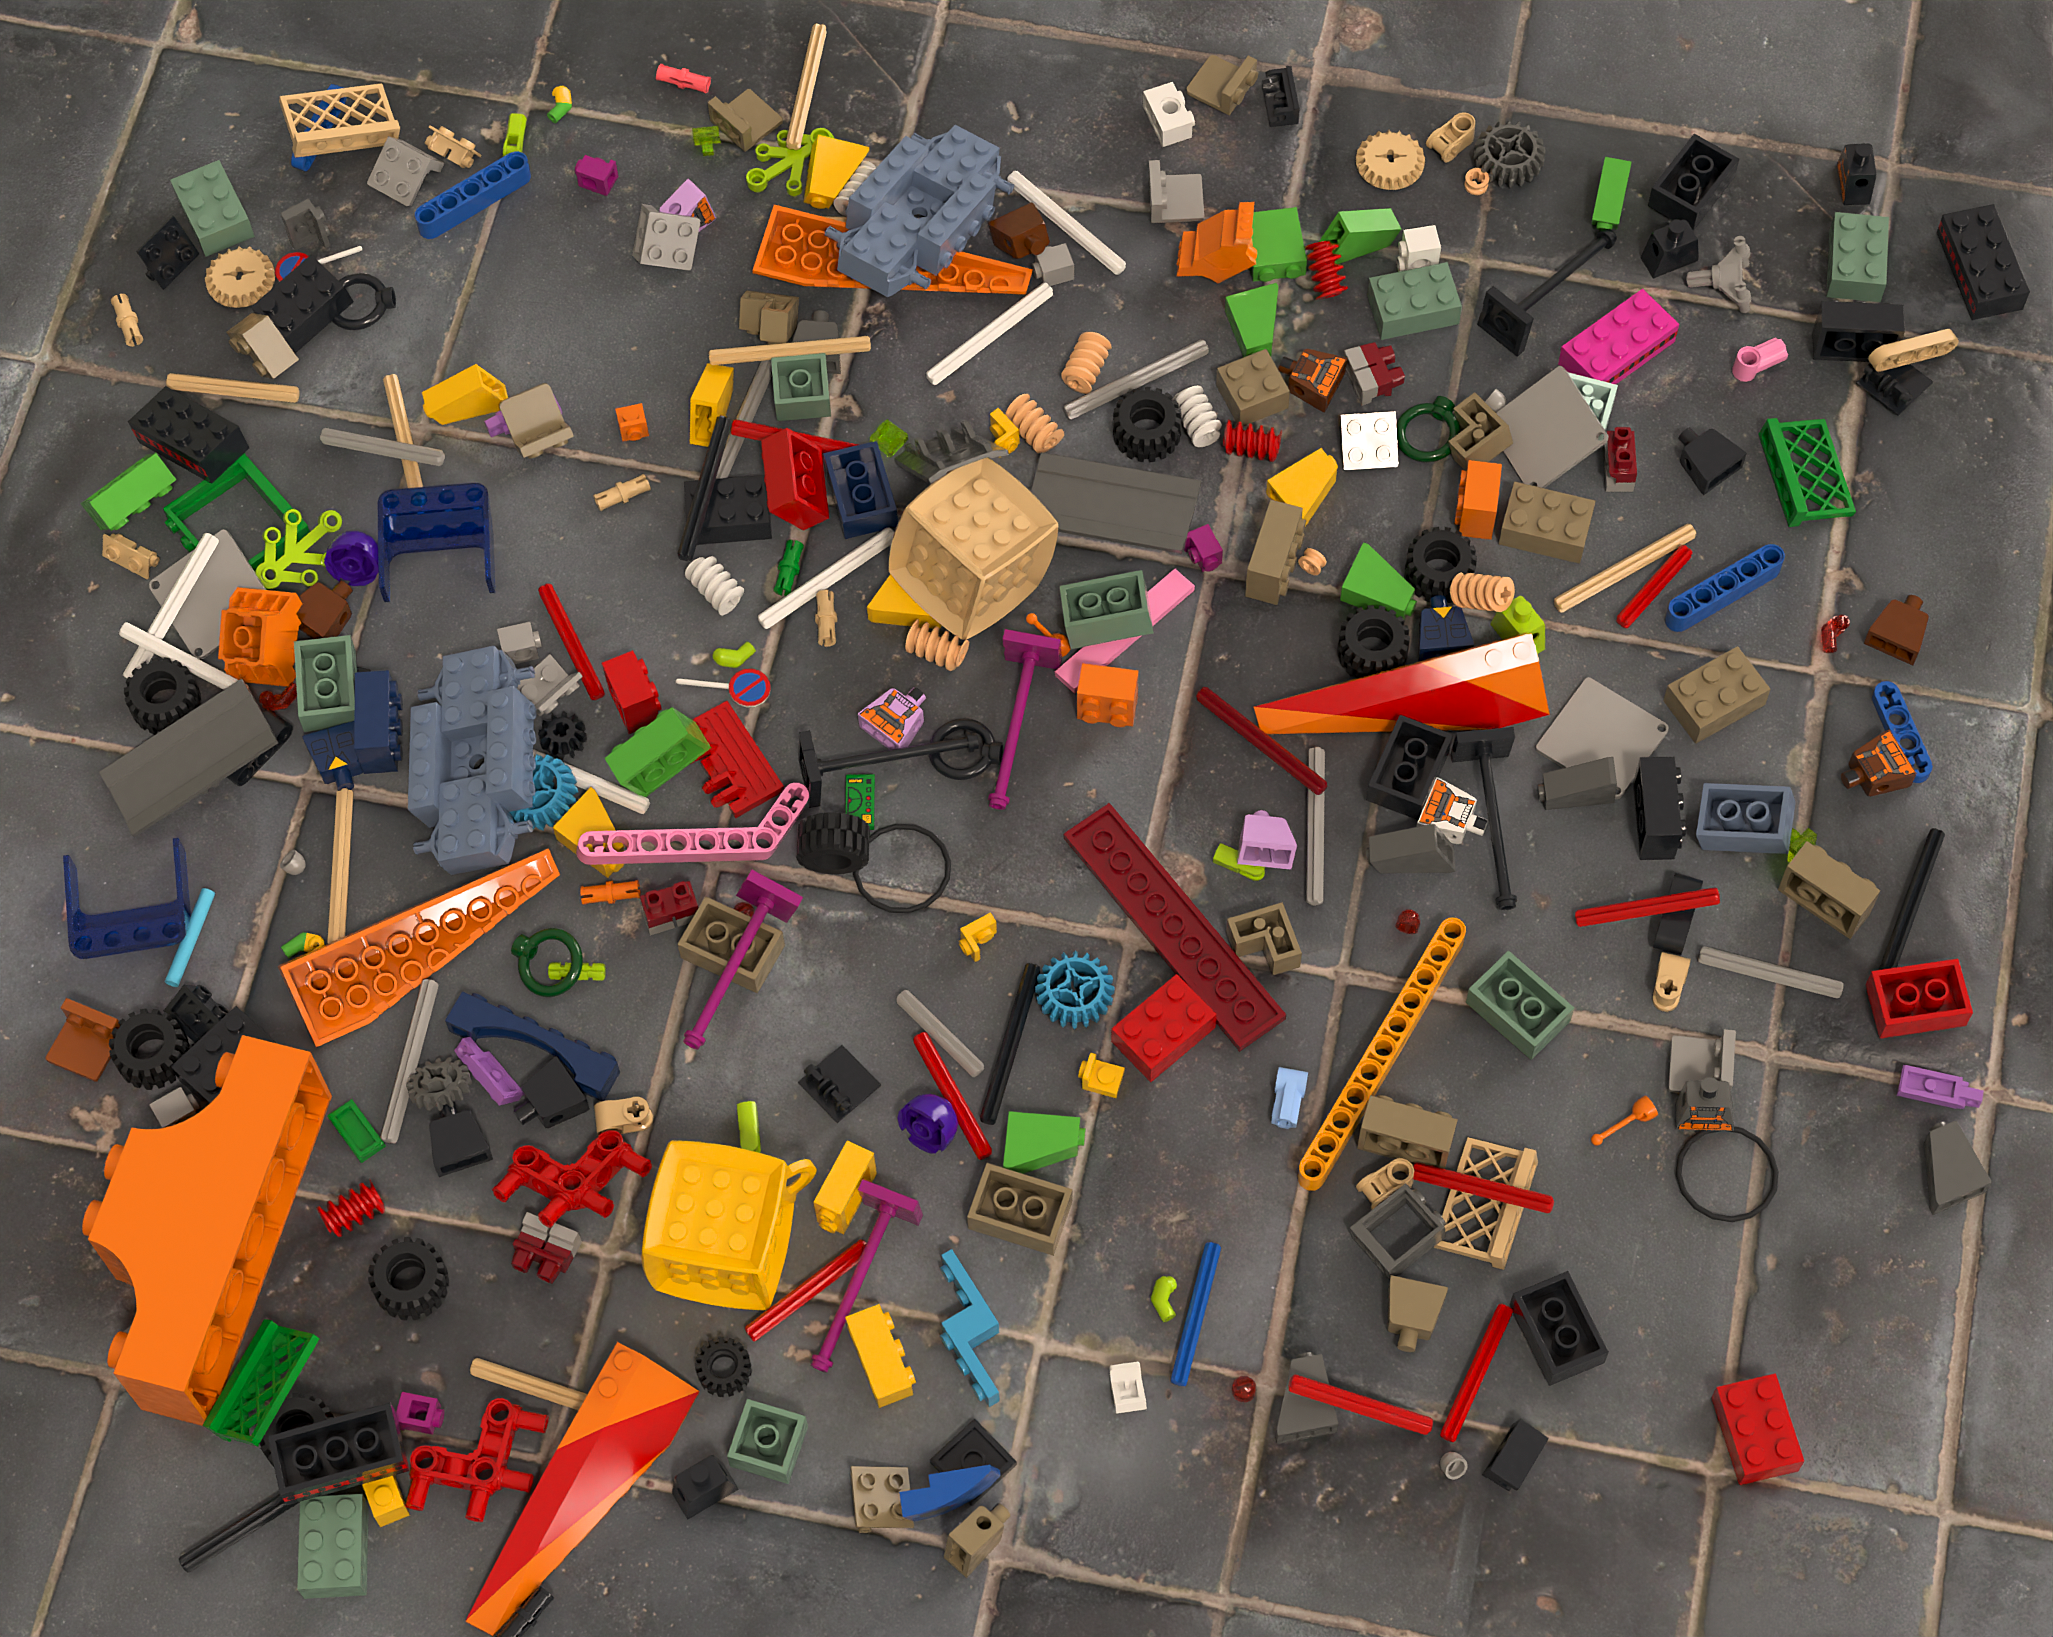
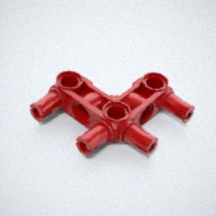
M608 1130L592 1141L584 1155L575 1164L571 1163V1165H562L551 1159L548 1153L533 1146L525 1145L519 1147L513 1153V1162L508 1166V1173L493 1187L492 1191H494V1196L501 1202H506L520 1186H526L550 1199V1203L538 1213V1216L543 1225L552 1228L554 1223L566 1211L588 1208L607 1218L612 1213L614 1204L612 1200L602 1196L599 1192L621 1168L625 1167L639 1176L645 1177L649 1174L652 1164L651 1160L634 1152L631 1145L623 1141L622 1135L619 1132Z
M504 1398L492 1400L482 1417L480 1425L482 1433L478 1448L473 1453L464 1455L448 1452L446 1448L439 1446H420L412 1452L410 1456L411 1469L409 1472L412 1482L405 1506L412 1510L423 1511L429 1486L433 1485V1483L470 1490L472 1493L465 1517L470 1521L482 1523L489 1497L493 1496L496 1491L509 1488L530 1493L534 1479L533 1474L507 1469V1463L516 1431L524 1429L545 1434L549 1416L523 1411L520 1405L511 1404ZM498 1412H509L508 1417L505 1420H494V1417ZM423 1459H433L430 1467L426 1469L419 1468V1464ZM483 1470H493V1474L489 1479H479V1475Z

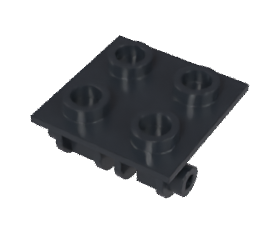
M173 215L136 251L147 267L146 276L151 281L156 280L163 290L199 255V252Z
M1868 364L1863 371L1865 374L1856 382L1858 386L1897 416L1933 383L1931 379L1911 364L1879 372L1871 364Z
M843 1045L838 1047L817 1066L813 1064L808 1065L804 1070L806 1076L798 1081V1084L836 1123L840 1122L881 1086Z

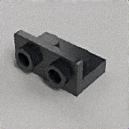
M186 984L182 986L163 1010L170 1014L172 1019L177 1021L182 1031L194 1043H197L229 1013L227 1008L217 1004L211 998L212 994L207 988L202 985Z

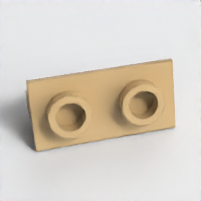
M429 126L434 131L433 135L428 136L425 141L429 150L445 157L449 149H451L447 159L462 168H470L473 165L474 159L472 157L474 154L479 157L482 156L474 150L476 145L470 141L461 138L459 142L453 138L454 133L442 126L439 130Z
M119 533L116 535L111 534L110 536L103 535L102 556L145 579H149V568L151 566L156 567L160 561L156 552L142 546L135 550L136 543Z

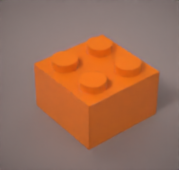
M1469 460L1467 471H1461L1454 525H1460L1459 531L1462 533V536L1492 539L1497 513L1502 464Z
M1082 663L1077 690V719L1091 724L1103 722L1110 723L1115 727L1133 726L1138 699V670Z

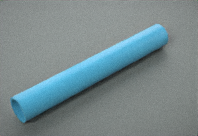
M201 889L165 979V983L170 986L178 987L215 896V892L210 889Z

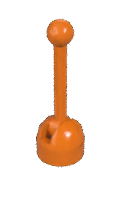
M1034 613L1027 615V623L1034 624L1046 637L1060 639L1062 657L1069 653L1071 648L1069 640L1065 635L1060 633L1051 634L1037 620V616Z
M1646 1095L1641 1097L1634 1103L1630 1116L1603 1133L1594 1134L1591 1137L1592 1144L1596 1146L1602 1144L1604 1138L1635 1119L1642 1122L1652 1120L1658 1116L1656 1107Z

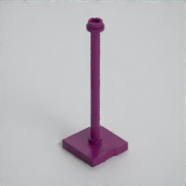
M1007 629L1004 631L1003 647H1005V660L1024 664L995 792L988 796L989 806L994 809L1004 810L1010 801L1006 796L1034 667L1040 666L1051 669L1061 667L1062 652L1060 639Z
M752 869L736 896L757 908L693 1030H686L683 1042L696 1050L706 1042L703 1034L766 914L769 913L787 923L803 899L797 893Z
M864 1179L861 1181L858 1192L862 1197L863 1204L877 1209L879 1216L818 1355L813 1354L811 1357L812 1363L810 1366L825 1373L834 1364L830 1361V1357L845 1325V1317L849 1316L890 1218L897 1217L919 1226L923 1217L917 1200Z

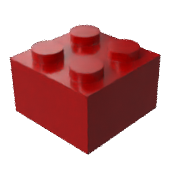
M632 650L602 662L608 690L628 734L634 733L639 728L653 722L658 715V711L662 710L658 699L659 694L653 681L650 682L647 676L648 670L642 658L638 660Z

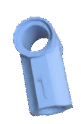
M1279 1067L1274 1092L1276 1093V1099L1272 1111V1124L1285 1129L1296 1128L1301 1098H1304L1308 1072Z

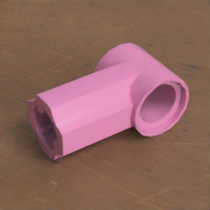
M1775 337L1755 347L1746 346L1741 348L1732 367L1734 377L1740 381H1751L1756 376V373L1785 361L1788 357L1786 345L1781 339Z

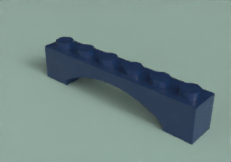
M462 991L445 1020L449 1032L462 1038L471 1037L474 1042L478 1038H508L531 1044L554 1057L557 1056L559 1061L575 1076L574 1081L581 1092L601 1102L606 1099L620 1074L618 1063L612 1055L603 1051L600 1054L592 1051L586 1043L580 1040L570 1041L564 1038L565 1036L556 1029L549 1028V1030L540 1027L532 1018L524 1016L522 1019L513 1015V1012L503 1005H498L497 1007L491 1005L483 996L476 993L469 995Z

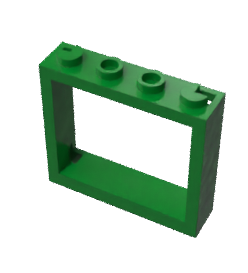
M245 453L212 484L203 480L163 508L167 517L164 523L172 534L177 532L182 537L180 542L189 553L197 547L199 541L182 521L243 479H246L282 521L284 513L293 509ZM289 513L288 520L291 523H295L297 517L294 513ZM303 519L297 525L296 543L310 532L308 525ZM285 535L276 543V561L284 555ZM264 550L248 560L254 571L258 565L264 562Z

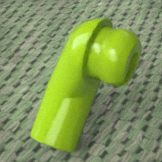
M745 642L738 650L717 648L713 652V660L723 667L738 668L756 650L749 642Z
M1162 1276L1157 1279L1151 1295V1302L1163 1322L1170 1321L1176 1316L1168 1301L1170 1293L1177 1287L1176 1280L1171 1276Z

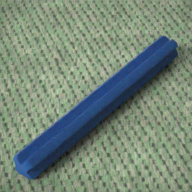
M1207 1242L1201 1258L1171 1376V1383L1178 1386L1187 1385L1221 1251V1246L1216 1243Z

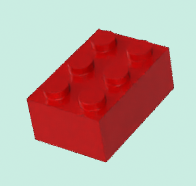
M788 428L761 440L762 460L765 471L764 482L766 484L769 512L803 531L829 519L821 447Z
M1959 959L1876 970L1871 972L1866 982V989L1879 1039L1963 1027L1967 1025L1973 1014Z
M1176 974L1111 1028V1042L1152 1082L1216 1028L1217 1014Z
M1776 1373L1716 1387L1711 1399L1739 1485L1798 1472L1804 1463V1458Z

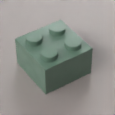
M825 353L771 358L777 421L831 417Z
M747 1399L727 1455L730 1467L789 1484L808 1429L806 1416Z

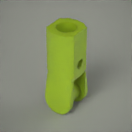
M511 113L509 115L503 146V157L511 152L523 151L527 121L523 114Z
M1220 843L1213 857V863L1240 873L1253 881H1259L1264 877L1265 867L1237 864L1238 850Z
M753 1101L741 1102L737 1104L741 1148L760 1153L761 1143L757 1105Z

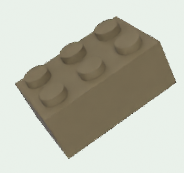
M1514 481L1502 525L1499 545L1580 564L1596 501Z
M1270 500L1247 569L1245 597L1278 605L1280 596H1286L1290 581L1288 580L1289 574L1294 572L1297 562V549L1301 550L1305 537L1303 532L1306 520L1302 519L1303 508Z
M1737 646L1669 684L1663 701L1694 743L1697 744L1766 705L1771 689Z
M1808 841L1788 864L1778 891L1850 940L1870 915L1880 893V890L1876 888L1872 881L1861 878L1852 872L1848 865L1843 862H1837L1828 856L1823 848L1812 845Z
M705 896L678 942L680 957L721 976L752 917ZM762 922L731 982L758 994L785 947L783 932Z
M1370 1095L1360 1130L1357 1149L1392 1159L1403 1158L1413 1165L1419 1162L1445 1169L1458 1119H1454L1450 1114L1441 1111L1435 1113L1425 1111L1416 1104L1408 1103L1404 1105L1396 1103L1387 1096L1378 1095L1375 1097Z
M986 1163L967 1216L968 1229L1054 1256L1073 1202V1190Z

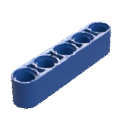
M519 151L511 152L418 207L415 211V219L420 235L426 239L436 238L527 184L531 178V172L526 155Z
M1775 544L1765 545L1673 598L1668 606L1665 624L1672 631L1682 632L1776 578L1780 573L1785 558L1783 549ZM1765 560H1771L1774 562V564L1768 563ZM1743 573H1748L1752 577L1745 576ZM1720 586L1728 587L1729 590L1722 589ZM1698 599L1705 600L1707 603H1701ZM1675 612L1682 613L1684 616H1678Z

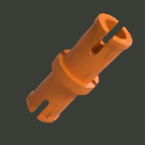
M639 880L622 883L606 881L604 885L581 886L580 894L581 896L583 895L581 901L585 905L608 901V904H613L615 900L638 899L641 896V890L638 889L640 883Z

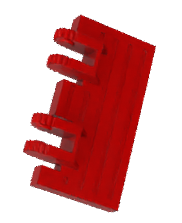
M728 701L692 719L696 722L711 746V749L695 760L698 761L710 755L700 761L702 768L710 779L703 784V791L705 794H711L726 785L730 786L712 798L711 803L714 808L738 798L729 804L730 811L737 818L784 791V785Z

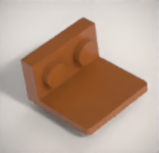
M66 998L61 1006L63 1013L67 1017L66 1022L45 1059L51 1064L97 1082L111 1059L109 1039H114L111 1034L113 1029L120 1028L119 1020Z

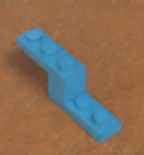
M951 1249L942 1254L943 1266L940 1267V1270L948 1283L954 1282L958 1288V1291L955 1292L962 1306L967 1308L941 1323L942 1334L940 1338L948 1351L953 1349L958 1359L955 1362L964 1376L969 1374L974 1382L971 1388L978 1400H985L987 1405L991 1407L1000 1401L999 1391L972 1349L1000 1333L999 1323Z

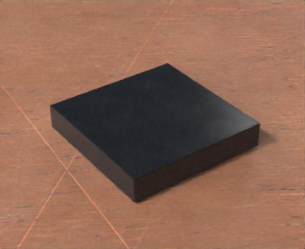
M976 1419L972 1420L930 1459V1463L939 1473L991 1465L1000 1470L1001 1476L988 1489L968 1502L971 1506L1017 1465V1461Z

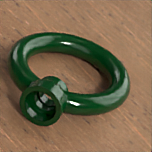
M1437 396L1433 403H1422L1407 409L1400 416L1396 424L1397 445L1407 457L1419 462H1435L1450 455L1452 452L1448 441L1460 433V425L1453 414L1455 404L1446 397ZM1431 414L1435 419L1445 421L1449 427L1447 442L1441 448L1434 451L1415 449L1406 439V427L1412 419L1419 415Z
M543 929L533 934L530 938L521 934L512 945L511 954L518 958V971L523 984L538 996L555 997L567 992L574 986L581 974L583 966L581 947L570 933L562 929ZM546 940H558L569 949L571 955L570 970L561 982L551 986L542 985L531 974L530 960L535 957L540 943Z

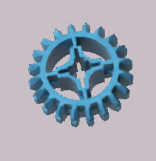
M536 754V767L533 770V782L535 785L533 807L509 813L516 823L531 820L533 830L537 827L539 830L544 831L546 824L549 827H553L555 820H560L563 817L562 815L570 809L569 805L576 803V798L573 795L579 791L575 786L577 783L576 777L562 760L554 759L549 755L543 758ZM554 776L557 778L556 790L553 789L554 783L552 781Z
M1075 950L1072 958H1068L1067 954L1063 952L1061 954V961L1053 957L1051 959V966L1044 964L1042 968L1044 974L1038 975L1037 982L1039 984L1035 986V992L1039 995L1037 1003L1043 1005L1042 1013L1044 1015L1051 1013L1050 1020L1052 1023L1060 1018V1025L1062 1027L1067 1022H1072V1028L1075 1030L1078 1026L1077 1022H1082L1083 1026L1087 1028L1089 1026V1019L1097 1023L1099 1021V1014H1107V1006H1111L1113 1003L1111 995L1115 993V987L1111 985L1113 977L1107 975V966L1099 967L1100 960L1098 957L1089 961L1090 955L1086 953L1083 955V958H1078V952ZM1077 973L1085 974L1087 977L1079 976ZM1065 975L1066 980L1064 981V983L1057 985V988L1052 989V986L1056 982V980H1058L1061 976ZM1071 982L1074 988H1077V991L1079 990V998L1077 993L1073 992V988L1071 989ZM1099 990L1094 1000L1085 1005L1084 999L1093 995L1094 991ZM1062 1003H1069L1074 1007L1065 1006Z

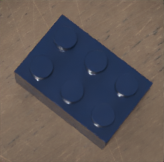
M877 441L823 453L825 470L844 538L849 539L882 531L888 527H897V508Z
M389 670L355 673L354 749L364 774L398 772V761L403 760L402 745L398 744V736L403 735L402 720L398 719V711L403 710L402 694H398L397 681L392 680Z

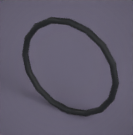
M893 824L876 830L870 835L869 843L879 835L896 829L915 830L929 836L940 847L945 860V877L938 891L923 903L908 908L890 907L876 901L864 889L859 876V870L853 872V877L859 892L871 905L889 913H911L928 907L942 895L950 880L951 859L945 844L933 832L915 824Z
M1734 1127V1131L1727 1132L1740 1133L1753 1140L1768 1156L1773 1171L1770 1192L1764 1202L1751 1212L1735 1216L1715 1214L1696 1203L1687 1192L1682 1177L1683 1158L1692 1143L1705 1134L1719 1132L1714 1130L1699 1131L1686 1141L1678 1154L1675 1175L1681 1194L1690 1205L1711 1219L1726 1222L1750 1219L1767 1208L1777 1192L1778 1167L1773 1153L1761 1138L1740 1127Z

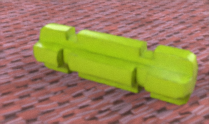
M561 962L549 963V979L561 980L562 977H566L571 963H565V965H561ZM583 963L578 980H589V978L604 980L606 976L605 964L593 963L592 966H589V963Z

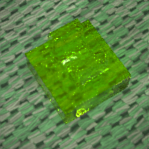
M719 127L692 128L694 145H702L703 156H713V144L721 143Z
M887 419L870 436V442L877 441L879 450L891 458L908 441V434Z
M1792 828L1787 861L1791 862L1807 841L1812 845H1816L1817 834L1807 828L1800 835L1797 830Z

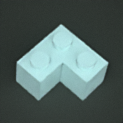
M1568 372L1606 431L1618 385ZM1604 434L1599 435V441L1603 440Z

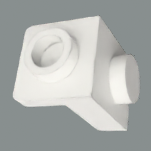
M1131 1362L1111 1365L1109 1367L1116 1414L1147 1409L1140 1363Z

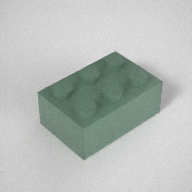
M220 160L170 180L176 198L205 257L255 237L250 221Z
M1841 212L1834 213L1829 230L1826 297L1881 302L1887 281L1889 217Z
M1448 262L1369 278L1367 297L1381 340L1457 325L1460 322L1462 305Z
M1142 570L1060 586L1064 624L1071 649L1154 633L1148 592Z
M351 635L295 641L298 717L304 732L324 730L354 721L357 663L356 650Z
M1509 950L1469 988L1466 1003L1530 1060L1571 1022L1574 1007Z
M363 1494L319 1496L300 1502L297 1590L304 1599L367 1595L369 1504Z

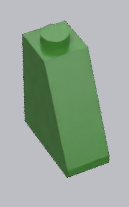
M1605 157L1591 223L1596 225L1598 230L1618 229L1631 161Z
M1391 208L1338 212L1319 242L1330 241L1331 243L1339 244V247L1332 252L1333 254H1341V258L1335 261V264H1340L1389 247L1401 231V227Z
M1277 283L1226 297L1225 313L1243 358L1267 349L1270 356L1272 355L1278 299Z
M1363 542L1342 586L1340 601L1358 608L1362 607L1363 610H1367L1368 605H1374V609L1384 606L1386 607L1385 611L1389 612L1392 609L1396 612L1397 618L1401 616L1404 620L1406 615L1412 616L1417 601L1413 600L1415 588L1369 544Z
M1009 1111L1003 1168L1024 1174L1078 1156V1147L1084 1146L1086 1128H1080V1117Z

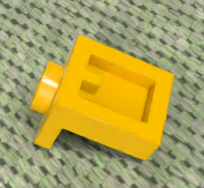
M997 408L990 413V430L995 438H997L994 443L1007 449L1010 454L1020 444L1019 429Z
M991 912L960 929L961 940L958 941L960 948L966 956L971 955L974 962L980 960V949L977 943H986L997 933L996 920Z
M1090 1053L1088 1061H1082L1078 1077L1082 1078V1089L1117 1098L1125 1068L1096 1060V1054Z

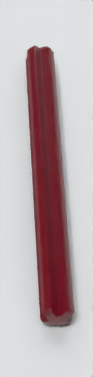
M1202 687L1198 691L1196 697L1202 705L1313 793L1321 795L1327 789L1326 780L1208 687Z

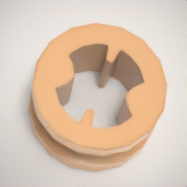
M1481 168L1469 170L1464 183L1466 191L1473 195L1485 193L1488 188L1489 175L1487 172L1482 173ZM1477 179V181L1481 182V184H1477L1476 181L1472 180Z
M1307 548L1304 556L1299 558L1298 563L1307 573L1318 575L1327 561L1320 552Z

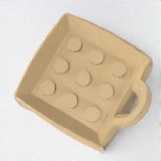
M987 457L947 472L945 476L932 483L905 508L892 538L889 554V572L905 592L926 613L951 633L959 636L960 639L967 640L1002 619L1038 587L1054 554L1058 535V522L1020 481Z

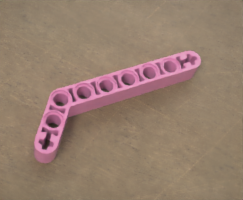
M789 784L758 827L590 831L581 835L576 854L581 862L589 865L766 860L772 856L803 812L809 799V792L803 784ZM794 796H797L799 800H796L791 809H789L787 806L790 798L792 799ZM781 817L785 820L786 825H775L772 818ZM758 839H765L769 842L770 847L766 849L761 848L757 845L756 841ZM703 840L709 841L713 848L704 850L700 847L699 842ZM737 840L742 847L740 849H732L728 845V841ZM679 841L684 845V849L680 851L674 850L670 843ZM619 842L624 844L627 850L617 852L613 849L612 845ZM643 842H651L656 849L649 852L644 850L641 844ZM603 843H607L605 852H603ZM592 844V848L595 849L594 852H589L586 845Z

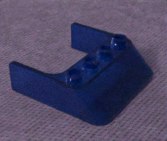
M464 483L392 489L380 495L377 502L379 589L384 602H390L389 566L395 556L403 553L474 547L484 550L486 583L489 593H495L494 533L489 495L484 485L480 483Z
M179 837L173 838L177 899L167 904L97 915L84 914L79 907L77 868L70 855H63L68 942L70 951L76 958L90 959L179 944L185 938L191 913L186 852Z

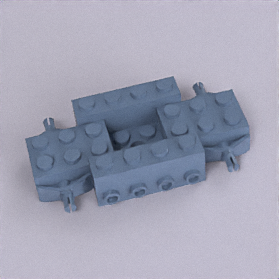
M954 125L949 132L933 137L931 140H927L916 133L911 138L905 136L849 197V203L845 211L847 216L846 228L849 230L846 233H842L832 226L826 229L825 236L838 242L839 258L837 270L886 297L894 295L912 283L927 289L931 279L918 273L916 266L936 276L943 268H948L953 260V256L957 252L963 251L967 240L971 236L977 235L981 224L985 220L989 221L995 211L993 206L995 189L998 188L1008 195L1012 193L1014 184L999 176L1001 156H999L1000 148L957 125ZM920 214L925 217L916 218L914 215Z
M495 646L443 656V668L435 685L431 688L418 690L420 701L435 698L439 704L434 702L411 707L408 810L429 828L435 827L431 838L427 841L415 842L413 849L417 855L432 852L439 865L450 875L508 864L512 857L515 839H518V834L533 831L531 820L514 823L509 812L533 807V796L535 795L533 770L536 767L533 745L536 743L534 732L536 708L517 687L520 685V680L535 678V670L532 666L516 669L512 659ZM484 758V763L480 768L474 769L475 763L479 759Z

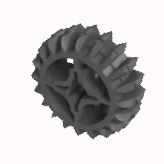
M1508 119L1505 125L1498 121L1495 124V128L1488 125L1486 132H1481L1479 139L1475 142L1473 158L1476 161V168H1481L1482 173H1488L1490 183L1496 180L1499 187L1503 183H1507L1511 189L1514 183L1521 187L1524 184V180L1531 183L1533 176H1538L1540 169L1544 166L1546 150L1543 147V139L1538 138L1537 131L1530 132V126L1527 125L1523 128L1519 121L1516 125H1511Z

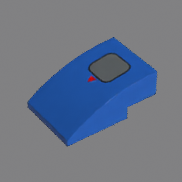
M991 1465L929 1474L930 1487L899 1492L902 1516L915 1522L952 1511L988 1489L1001 1476L1000 1470Z

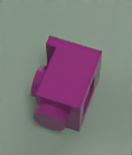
M585 155L575 166L578 185L604 196L609 194L619 177L616 161L614 160L606 163L601 158H592Z
M1209 524L1188 533L1183 550L1185 552L1188 551L1193 564L1197 563L1202 572L1213 571L1222 564L1223 549Z
M402 1392L396 1411L400 1430L433 1435L435 1427L441 1428L444 1420V1410L440 1409L441 1404L438 1399ZM422 1413L427 1414L425 1421L418 1420V1416Z

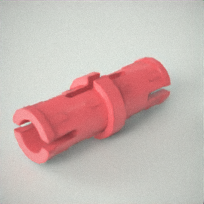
M660 64L656 73V80L678 85L680 89H685L686 87L707 93L711 83V77L691 73L686 68L680 70Z

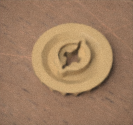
M1390 130L1386 133L1378 131L1376 135H1369L1366 141H1362L1360 148L1357 150L1356 165L1360 175L1369 184L1381 189L1396 190L1405 188L1418 180L1424 169L1425 157L1423 148L1419 147L1418 140L1413 141L1410 134L1407 136L1402 135L1400 130L1397 133H1392ZM1393 155L1394 162H1389L1387 156Z
M240 246L236 250L228 248L225 254L218 253V258L211 260V266L206 269V287L211 297L224 306L234 308L247 307L255 304L272 289L275 281V270L268 256L263 255L260 250L255 251L250 246L247 249H242ZM238 272H243L241 279L237 280L235 276L238 275Z

